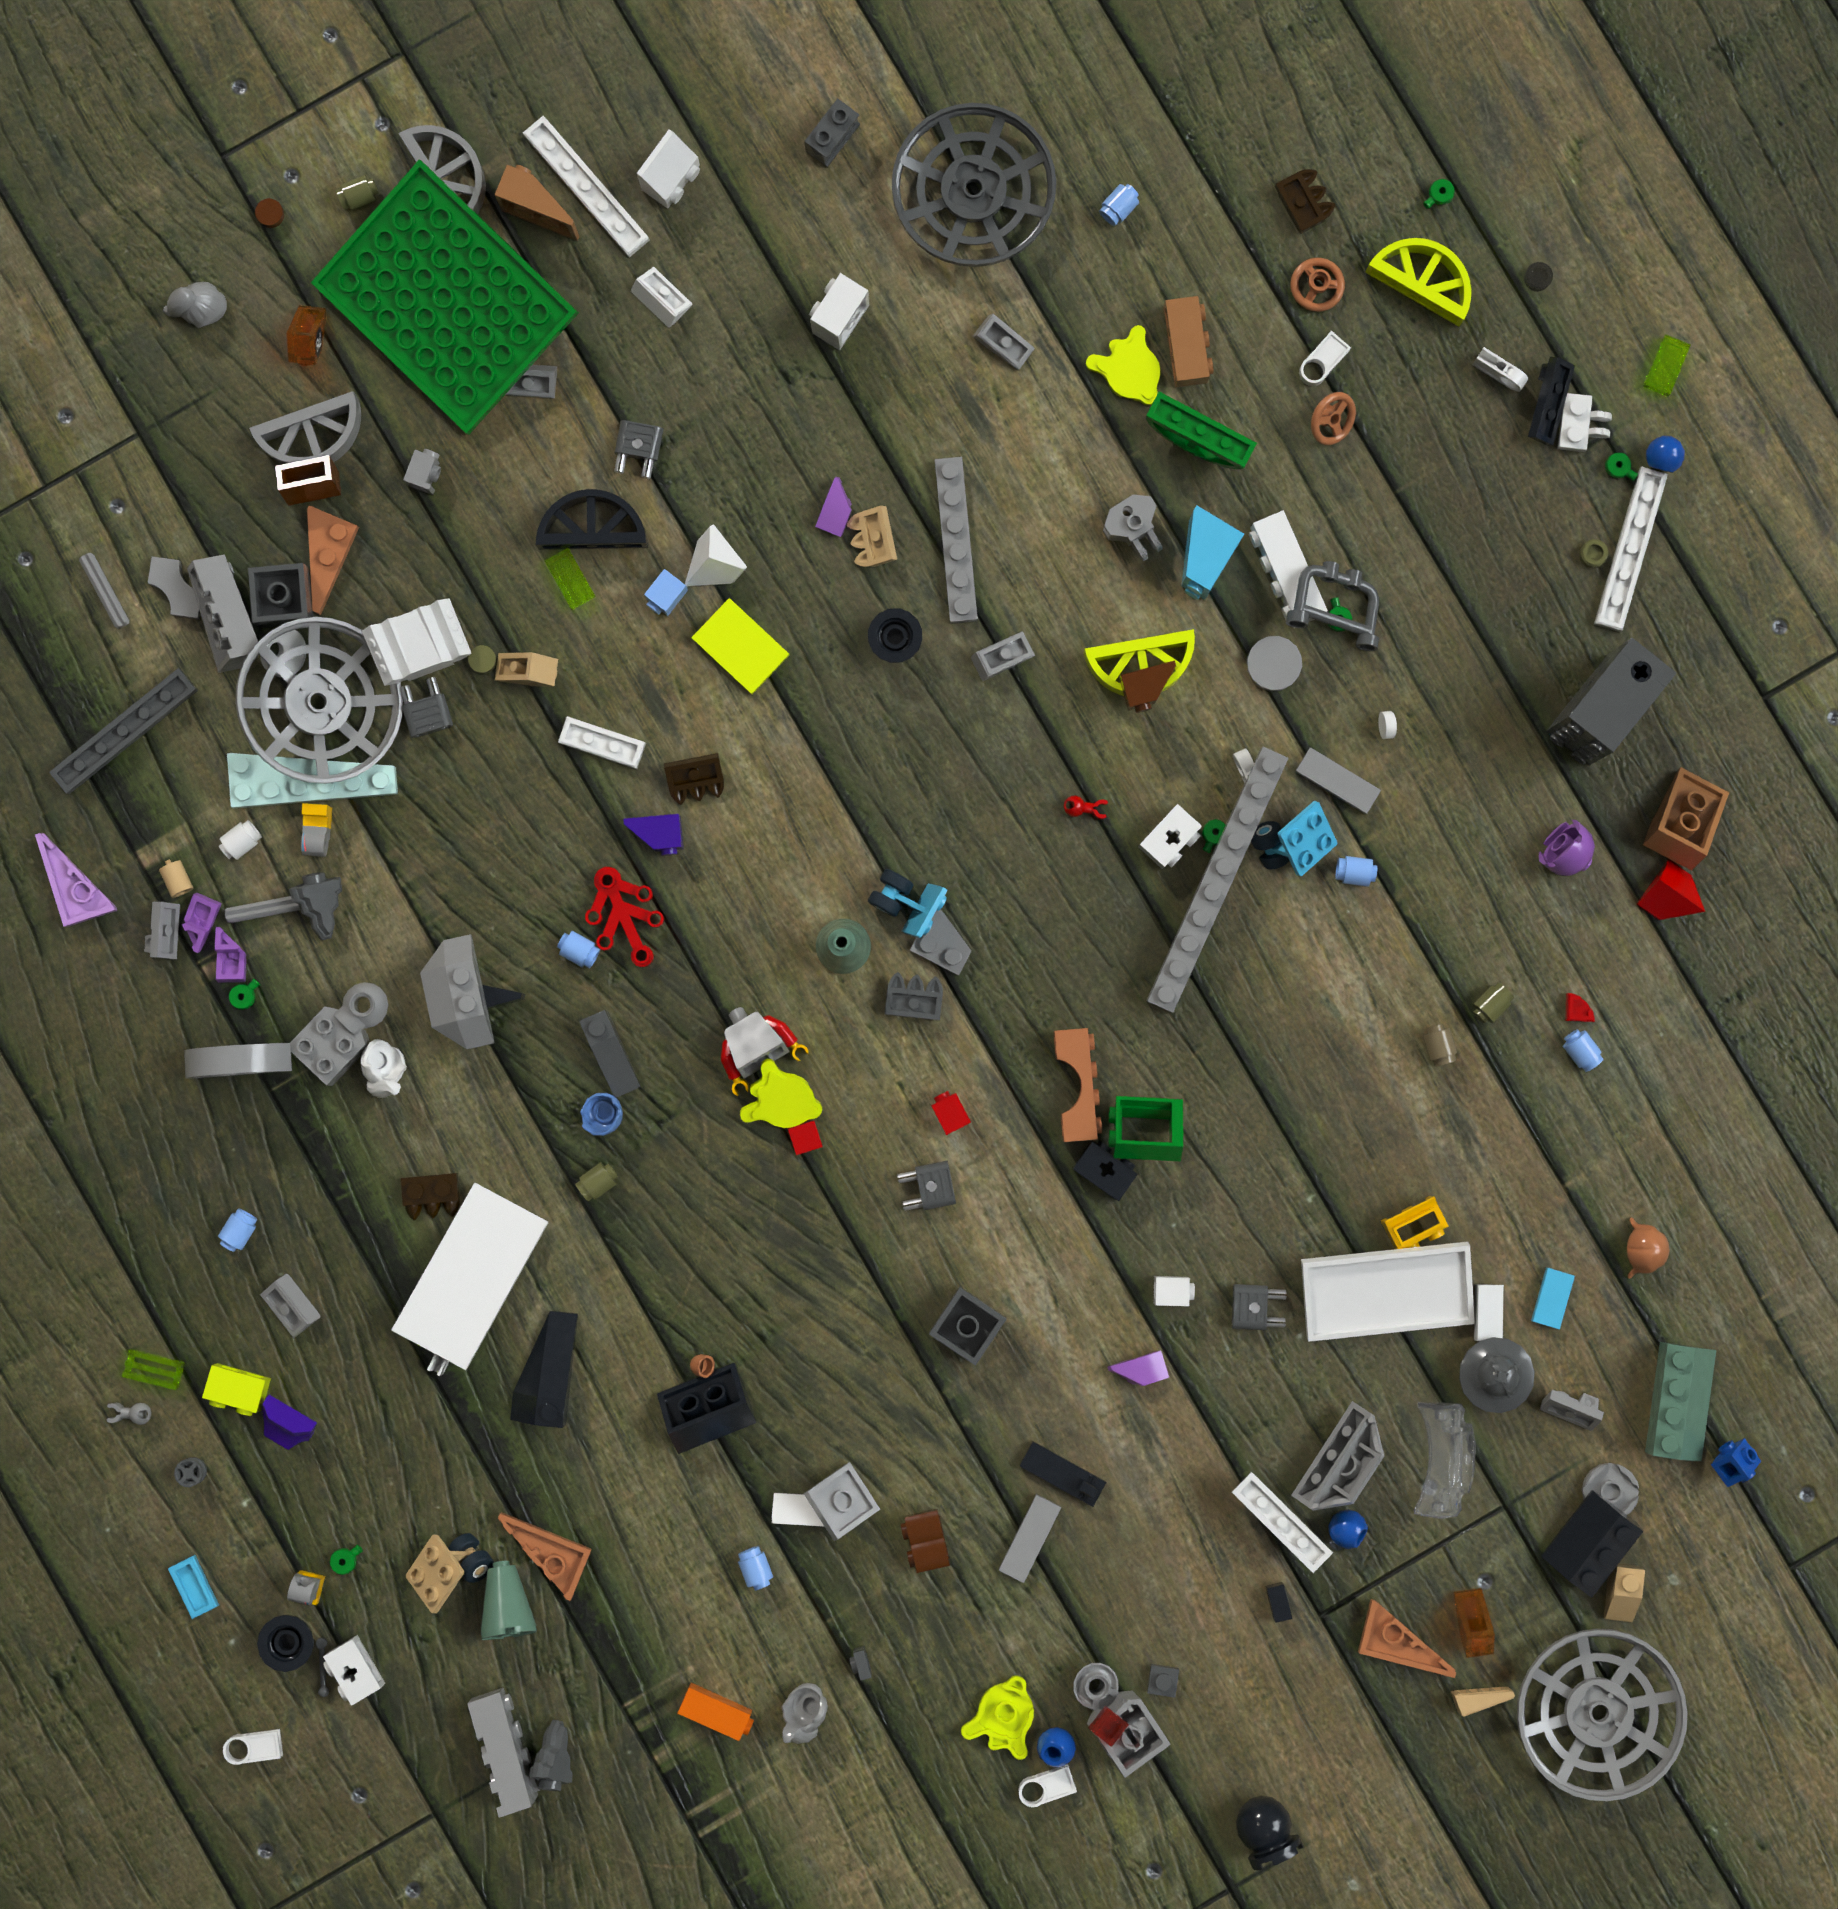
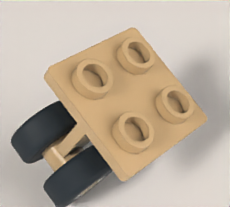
M471 1533L458 1536L451 1542L448 1548L439 1535H432L406 1573L407 1580L431 1613H438L462 1576L467 1582L475 1583L484 1579L487 1576V1570L493 1568L494 1561L489 1553L484 1550H475L480 1542Z

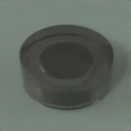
M1543 262L1531 264L1524 274V282L1532 291L1539 292L1545 290L1553 280L1552 269Z

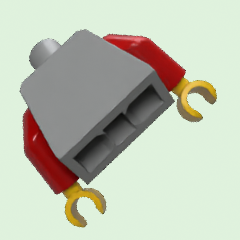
M742 1007L730 1012L729 1018L733 1025L724 1031L726 1039L722 1043L721 1063L729 1080L734 1082L732 1085L734 1095H739L735 1087L738 1083L743 1084L748 1092L749 1083L745 1078L760 1070L763 1060L767 1058L774 1061L790 1052L787 1047L791 1048V1056L795 1060L800 1061L795 1055L797 1048L802 1047L805 1053L808 1054L807 1047L796 1042L798 1040L797 1037L783 1021L770 1015L762 1017L759 1012H754L747 1016Z

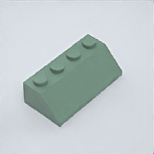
M1660 1342L1645 1453L1677 1460L1702 1461L1716 1350Z

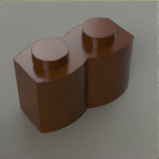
M938 1508L905 1516V1523H901V1530L904 1540L909 1539L911 1550L907 1551L910 1568L915 1567L917 1573L950 1566Z

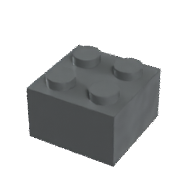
M304 563L248 568L252 623L257 627H277L297 619L314 617L310 569Z
M959 1286L930 1329L929 1335L976 1366L1007 1318Z

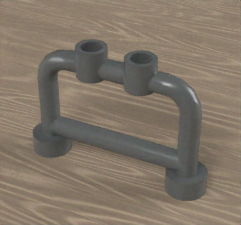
M1332 561L1323 562V566H1307L1299 576L1294 610L1287 612L1286 624L1295 628L1308 627L1309 618L1358 634L1356 648L1360 650H1378L1379 637L1374 634L1379 609V596L1372 584L1362 580L1363 573L1359 570L1349 569L1346 570V574L1338 572L1339 564ZM1318 576L1324 582L1338 583L1344 585V588L1347 590L1364 592L1368 597L1365 624L1306 605L1310 578Z

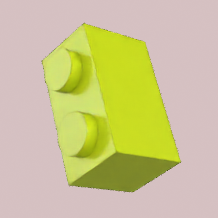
M217 1363L211 1365L202 1398L210 1400L209 1405L218 1408H225L226 1405L236 1407V1412L239 1414L252 1416L253 1413L262 1410V1404L266 1398L271 1378Z

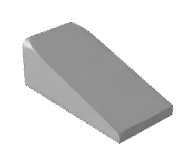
M994 314L988 315L973 335L982 345L1017 370L1022 367L1035 349Z
M1022 631L977 651L971 657V660L981 680L985 681L1034 657L1035 654Z

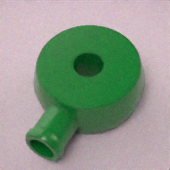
M1446 179L1434 181L1429 188V198L1423 202V205L1430 209L1434 204L1445 205L1451 202L1455 194L1453 184Z
M1613 453L1606 459L1605 470L1610 477L1623 478L1627 476L1632 481L1637 477L1638 473L1631 470V461L1626 454Z
M1338 597L1330 599L1332 609L1329 610V613L1352 620L1351 612L1347 608L1340 606ZM1328 624L1329 628L1333 631H1345L1344 629Z
M1213 819L1204 825L1202 835L1206 843L1202 849L1203 851L1211 853L1213 846L1217 845L1226 826L1223 821ZM1216 829L1218 831V835H1214L1212 831Z
M252 979L248 985L238 984L234 986L229 993L231 1005L238 1010L250 1008L255 1001L254 990L260 983L256 979ZM241 994H244L243 1000L240 999Z
M357 1544L351 1550L340 1548L334 1551L330 1557L332 1570L340 1575L352 1572L356 1566V1556L363 1552L362 1548ZM341 1559H344L346 1563L342 1564Z

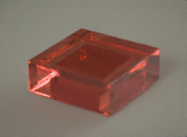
M1105 1705L1088 1728L1112 1747L1129 1724Z

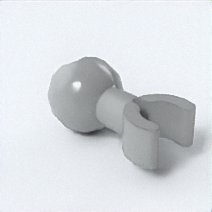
M117 1402L107 1405L108 1408H114L117 1412L121 1413L116 1415V1417L108 1418L107 1422L109 1423L130 1419L135 1424L143 1425L151 1418V1408L145 1403H136L131 1408H125Z

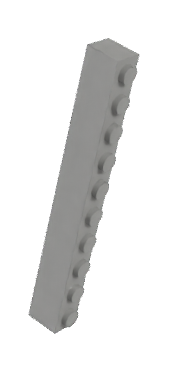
M1265 747L1260 748L1254 765L1245 781L1146 1001L1174 1012L1287 763L1288 757Z

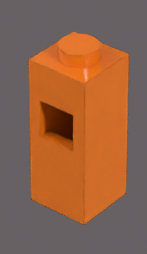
M693 1683L690 1684L677 1713L737 1741H740L742 1734L748 1736L754 1722L750 1718L751 1709Z

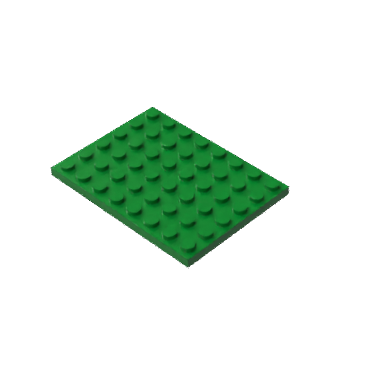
M420 159L311 282L466 434H470L579 313Z

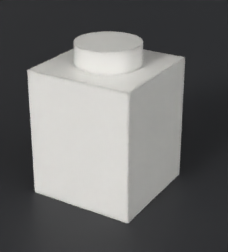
M1154 1276V1305L1189 1306V1300H1194L1195 1286L1194 1283H1190L1189 1277Z

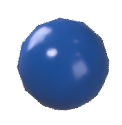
M1672 436L1658 437L1646 449V461L1651 468L1673 473L1680 468L1684 461L1685 450L1681 442Z
M1348 1509L1337 1512L1332 1517L1328 1529L1332 1541L1337 1546L1351 1549L1357 1548L1366 1536L1368 1526L1361 1514Z
M1059 1727L1049 1728L1038 1738L1037 1752L1039 1758L1046 1765L1054 1768L1063 1767L1073 1759L1076 1745L1073 1736L1067 1730Z

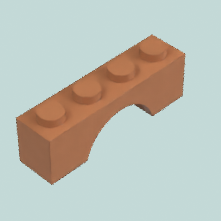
M1088 1028L1054 1031L1056 1060L1070 1065L1077 1073L1080 1081L1078 1100L1071 1109L1061 1114L1063 1142L1098 1139L1097 1134L1102 1133L1101 1117H1096L1095 1106H1100L1099 1091L1098 1089H1093L1092 1078H1097L1096 1061L1091 1062L1090 1050H1095L1094 1035L1088 1034Z

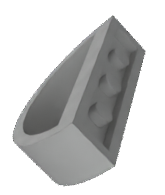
M416 126L398 133L415 162L419 159L422 160L441 179L471 161L475 171L474 187L446 180L443 181L454 192L472 196L468 206L479 214L485 199L486 181L480 161L470 144L457 133L440 126ZM433 141L429 160L421 150L418 142ZM442 142L449 143L464 152L461 156L436 170Z
M352 391L250 427L249 429L259 446L271 458L282 465L328 455L335 462L350 449L358 435L361 424L359 398ZM349 412L346 426L331 420V418ZM317 423L342 434L338 441L324 452L320 449L312 426ZM304 428L313 456H288L287 453L298 431ZM285 435L278 451L268 445L267 441Z
M290 1043L230 1045L184 1050L186 1079L292 1071Z

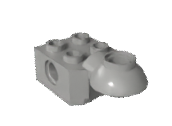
M364 982L354 985L345 994L340 1009L324 1006L290 1042L291 1052L325 1085L333 1086L359 1059L365 1047L370 1043L364 1028L376 1026L386 1016L388 1010L386 994L373 983ZM366 997L370 1001V1008L362 1013L358 1009V1002Z
M1091 1663L1084 1666L1077 1673L1074 1680L1076 1699L1083 1706L1093 1709L1087 1725L1117 1770L1124 1777L1130 1775L1171 1745L1142 1700L1133 1691L1118 1692V1678L1109 1666L1102 1663ZM1094 1679H1100L1099 1686L1094 1690H1089L1090 1682Z

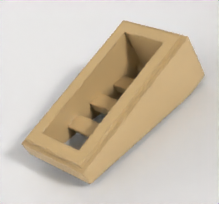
M1509 1687L1451 1691L1457 1711L1464 1717L1515 1697L1514 1692Z

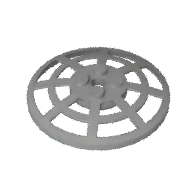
M301 618L284 623L273 629L255 644L246 656L240 669L236 684L235 703L238 720L244 736L252 749L264 762L292 779L307 783L326 784L341 782L358 776L376 764L388 751L398 733L402 718L403 697L400 690L401 683L390 685L391 694L374 695L371 681L360 665L371 653L362 630L349 623L332 618ZM308 628V645L293 648L282 654L279 658L267 646L272 640L287 632ZM320 628H329L343 632L355 638L363 645L351 657L335 647L321 645ZM320 653L333 656L345 664L336 673L321 669ZM259 654L270 665L262 680L259 697H243L247 673L254 659ZM308 654L309 669L298 675H295L285 665L287 661L296 656ZM353 671L363 686L365 696L350 695V691L344 681ZM275 673L288 684L283 697H268L269 686ZM312 695H320L324 699V707L318 710L312 707L310 703ZM392 705L389 728L383 741L377 748L365 738L373 722L375 706ZM351 707H366L364 720L357 732L346 720L350 714ZM244 708L260 709L264 725L275 739L266 751L261 748L251 733ZM269 709H284L290 721V724L281 734L272 722ZM299 730L305 734L313 735L314 751L302 749L289 741ZM339 730L349 739L341 747L326 751L324 735ZM356 746L370 756L351 770L329 775L327 759L341 756ZM285 748L297 756L315 759L317 775H307L293 771L279 764L274 758Z
M1590 1629L1564 1636L1551 1644L1536 1658L1521 1684L1517 1700V1723L1519 1735L1526 1753L1534 1766L1547 1780L1559 1789L1576 1797L1595 1801H1613L1625 1799L1643 1792L1653 1786L1667 1773L1676 1761L1683 1746L1687 1730V1706L1679 1678L1672 1666L1656 1649L1645 1641L1625 1632L1613 1629ZM1596 1636L1612 1637L1626 1641L1634 1646L1625 1659L1608 1653H1591L1588 1638ZM1577 1640L1578 1657L1564 1663L1552 1676L1539 1669L1544 1660L1554 1651ZM1644 1652L1651 1656L1661 1667L1672 1690L1654 1692L1647 1677L1635 1666ZM1593 1662H1609L1619 1665V1667L1609 1680L1595 1676ZM1578 1665L1582 1666L1584 1680L1573 1689L1559 1681L1571 1669ZM1629 1673L1633 1674L1640 1682L1646 1695L1630 1698L1628 1693L1621 1687ZM1533 1678L1546 1687L1541 1699V1720L1526 1725L1524 1717L1525 1699ZM1555 1691L1566 1698L1564 1714L1549 1718V1703L1552 1692ZM1675 1702L1676 1724L1672 1741L1669 1747L1666 1748L1653 1739L1658 1724V1704ZM1597 1705H1604L1606 1708L1605 1717L1600 1720L1594 1719L1592 1716L1593 1708ZM1649 1706V1720L1646 1731L1643 1733L1632 1726L1634 1709ZM1568 1725L1570 1731L1576 1736L1569 1751H1566L1557 1741L1552 1729ZM1544 1732L1551 1747L1564 1759L1557 1775L1550 1771L1539 1759L1531 1745L1530 1736ZM1625 1736L1638 1743L1630 1753L1620 1759H1616L1613 1745L1620 1742ZM1587 1744L1593 1747H1600L1605 1762H1588L1579 1759V1756ZM1646 1749L1662 1758L1657 1766L1646 1776L1624 1786L1619 1769L1636 1761ZM1574 1766L1590 1772H1608L1613 1789H1586L1567 1782Z

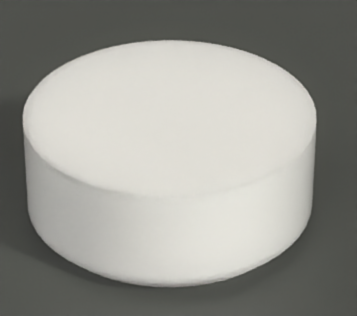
M1392 711L1380 712L1378 719L1380 735L1382 739H1392L1397 733L1395 715Z

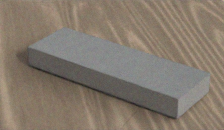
M1311 747L1295 771L1365 815L1381 791Z
M1038 1494L1035 1495L999 1567V1571L1022 1583L1025 1582L1061 1510V1506Z

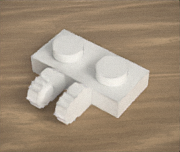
M1567 393L1560 419L1557 449L1585 452L1587 450L1588 437H1610L1608 429L1589 428L1590 420L1600 422L1611 421L1612 414L1603 411H1591L1592 396Z

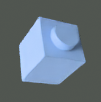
M664 569L644 594L646 600H648L646 605L659 615L663 612L668 616L687 593V586Z

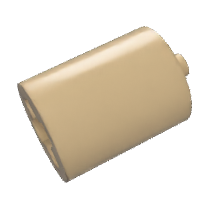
M169 859L165 861L166 865L160 868L159 872L171 897L176 898L193 890L194 888L181 860L171 862Z

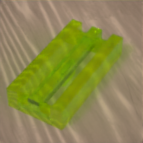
M134 1349L128 1350V1358L125 1361V1370L122 1373V1377L178 1390L185 1362ZM137 1357L177 1367L176 1372L137 1363L134 1362V1359ZM132 1368L171 1377L174 1378L173 1382L134 1373L131 1372Z

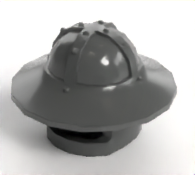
M1492 1337L1478 1341L1466 1352L1460 1364L1459 1380L1463 1393L1473 1405L1486 1412L1503 1413L1516 1409L1527 1400L1534 1386L1535 1371L1530 1356L1520 1345L1506 1338Z

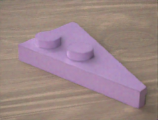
M44 833L35 834L64 927L117 911L116 906Z

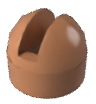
M704 1354L694 1356L690 1362L692 1373L703 1378L709 1377L715 1368L714 1359Z

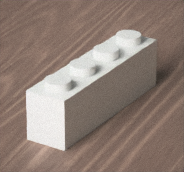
M1283 510L1254 522L1250 528L1252 532H1249V537L1254 548L1259 547L1263 556L1260 558L1262 568L1265 573L1270 572L1274 581L1271 583V588L1276 598L1281 597L1284 604L1282 613L1286 620L1287 612L1294 610L1299 576L1308 565ZM1312 576L1309 581L1306 605L1327 612L1328 610Z

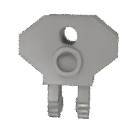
M1133 494L1109 510L1103 532L1108 540L1126 542L1128 546L1132 545L1142 561L1148 559V553L1139 541L1145 536L1154 550L1157 552L1163 550L1160 541L1153 531L1154 526L1151 523L1157 507L1151 496ZM1123 512H1129L1130 516H1125Z

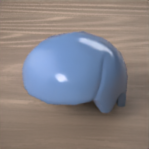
M596 1093L590 1096L580 1111L583 1121L582 1127L592 1135L604 1136L615 1131L623 1118V1111L619 1100L609 1093Z

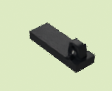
M1550 357L1548 363L1542 364L1538 380L1543 383L1528 433L1529 438L1545 445L1554 444L1574 372V364L1559 357Z
M1034 1441L1030 1444L1019 1465L1094 1507L1107 1483L1105 1480Z

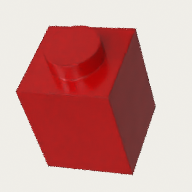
M946 1091L934 1098L936 1103L931 1105L946 1135L971 1123L956 1093L950 1095L949 1091Z

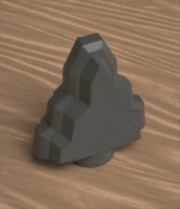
M325 872L302 876L303 884L289 889L292 901L299 905L301 914L310 919L311 928L320 940L331 939L335 926L333 913L339 906L338 895L342 892L341 877L326 878Z
M552 1720L550 1726L547 1727L543 1735L542 1748L536 1754L535 1763L530 1769L529 1777L539 1781L538 1789L561 1791L562 1784L572 1783L571 1758L567 1752L568 1733L563 1721Z

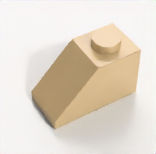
M533 652L498 653L495 681L530 686H554L557 677L558 659Z
M1621 1563L1615 1567L1608 1576L1604 1619L1633 1622L1642 1600L1645 1577L1644 1569L1637 1565Z

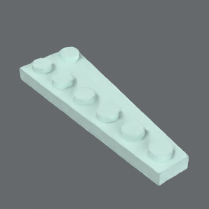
M227 753L230 802L233 809L398 794L396 767L391 765L374 764L356 777L341 782L320 784L292 779L276 771L264 762L259 755ZM274 758L279 764L293 771L307 775H317L316 761L314 759ZM327 761L329 775L351 770L361 764Z

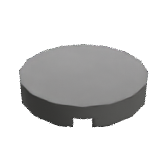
M1268 636L1259 640L1251 648L1247 658V672L1259 688L1267 691H1281L1291 686L1299 677L1302 668V658L1297 646L1289 639L1280 636Z
M1614 1463L1599 1464L1591 1469L1584 1478L1582 1486L1583 1500L1591 1490H1594L1628 1515L1638 1503V1481L1632 1472L1622 1465Z

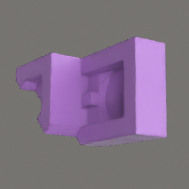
M835 477L815 527L841 537L852 511L850 507L852 503L843 489L841 479Z

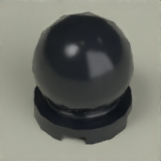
M1258 1796L1251 1798L1239 1809L1235 1822L1237 1835L1244 1846L1253 1851L1249 1855L1248 1860L1254 1871L1263 1870L1262 1864L1272 1861L1274 1866L1297 1855L1298 1851L1296 1848H1304L1299 1835H1290L1292 1828L1290 1814L1282 1803L1273 1797Z

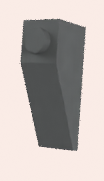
M603 1010L580 1020L579 1022L615 1098L640 1088L639 1081L609 1012Z

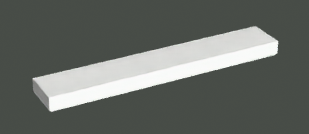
M544 116L523 132L524 137L629 258L650 241L644 231Z
M1645 467L1639 468L1594 625L1618 632L1623 630L1668 474Z

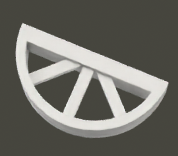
M1252 1472L1232 1491L1313 1573L1333 1553Z

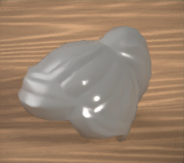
M196 282L191 285L189 284L187 287L175 289L169 296L167 306L164 307L163 312L169 317H182L189 324L201 328L218 321L224 316L227 310V301L225 296L209 282Z
M805 1683L799 1685L789 1694L785 1703L781 1706L786 1723L782 1732L783 1741L796 1744L808 1743L817 1736L818 1727L825 1719L828 1705L821 1688L816 1684Z

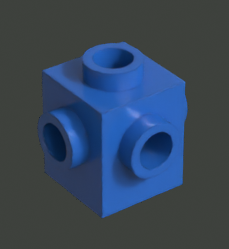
M1744 1438L1735 1443L1731 1440L1723 1444L1718 1449L1719 1455L1711 1463V1466L1722 1481L1729 1487L1740 1481L1746 1482L1756 1474L1754 1470L1761 1460L1756 1451Z

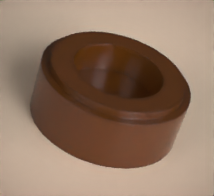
M267 198L257 204L255 215L261 225L267 228H274L282 223L284 210L278 201Z

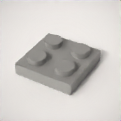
M850 1462L803 1493L833 1541L838 1540L880 1510Z

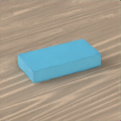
M1546 1267L1531 1321L1560 1329L1574 1281V1275Z
M196 1555L168 1568L192 1619L219 1606Z

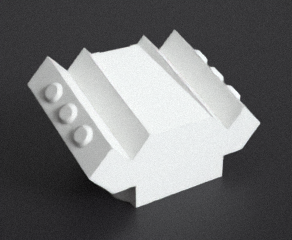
M450 598L437 600L431 605L418 607L409 613L388 618L380 624L370 625L362 630L384 686L397 684L405 680H414L454 665L453 662L462 660L472 654Z

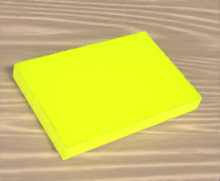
M730 598L691 637L751 695L790 656L784 648Z

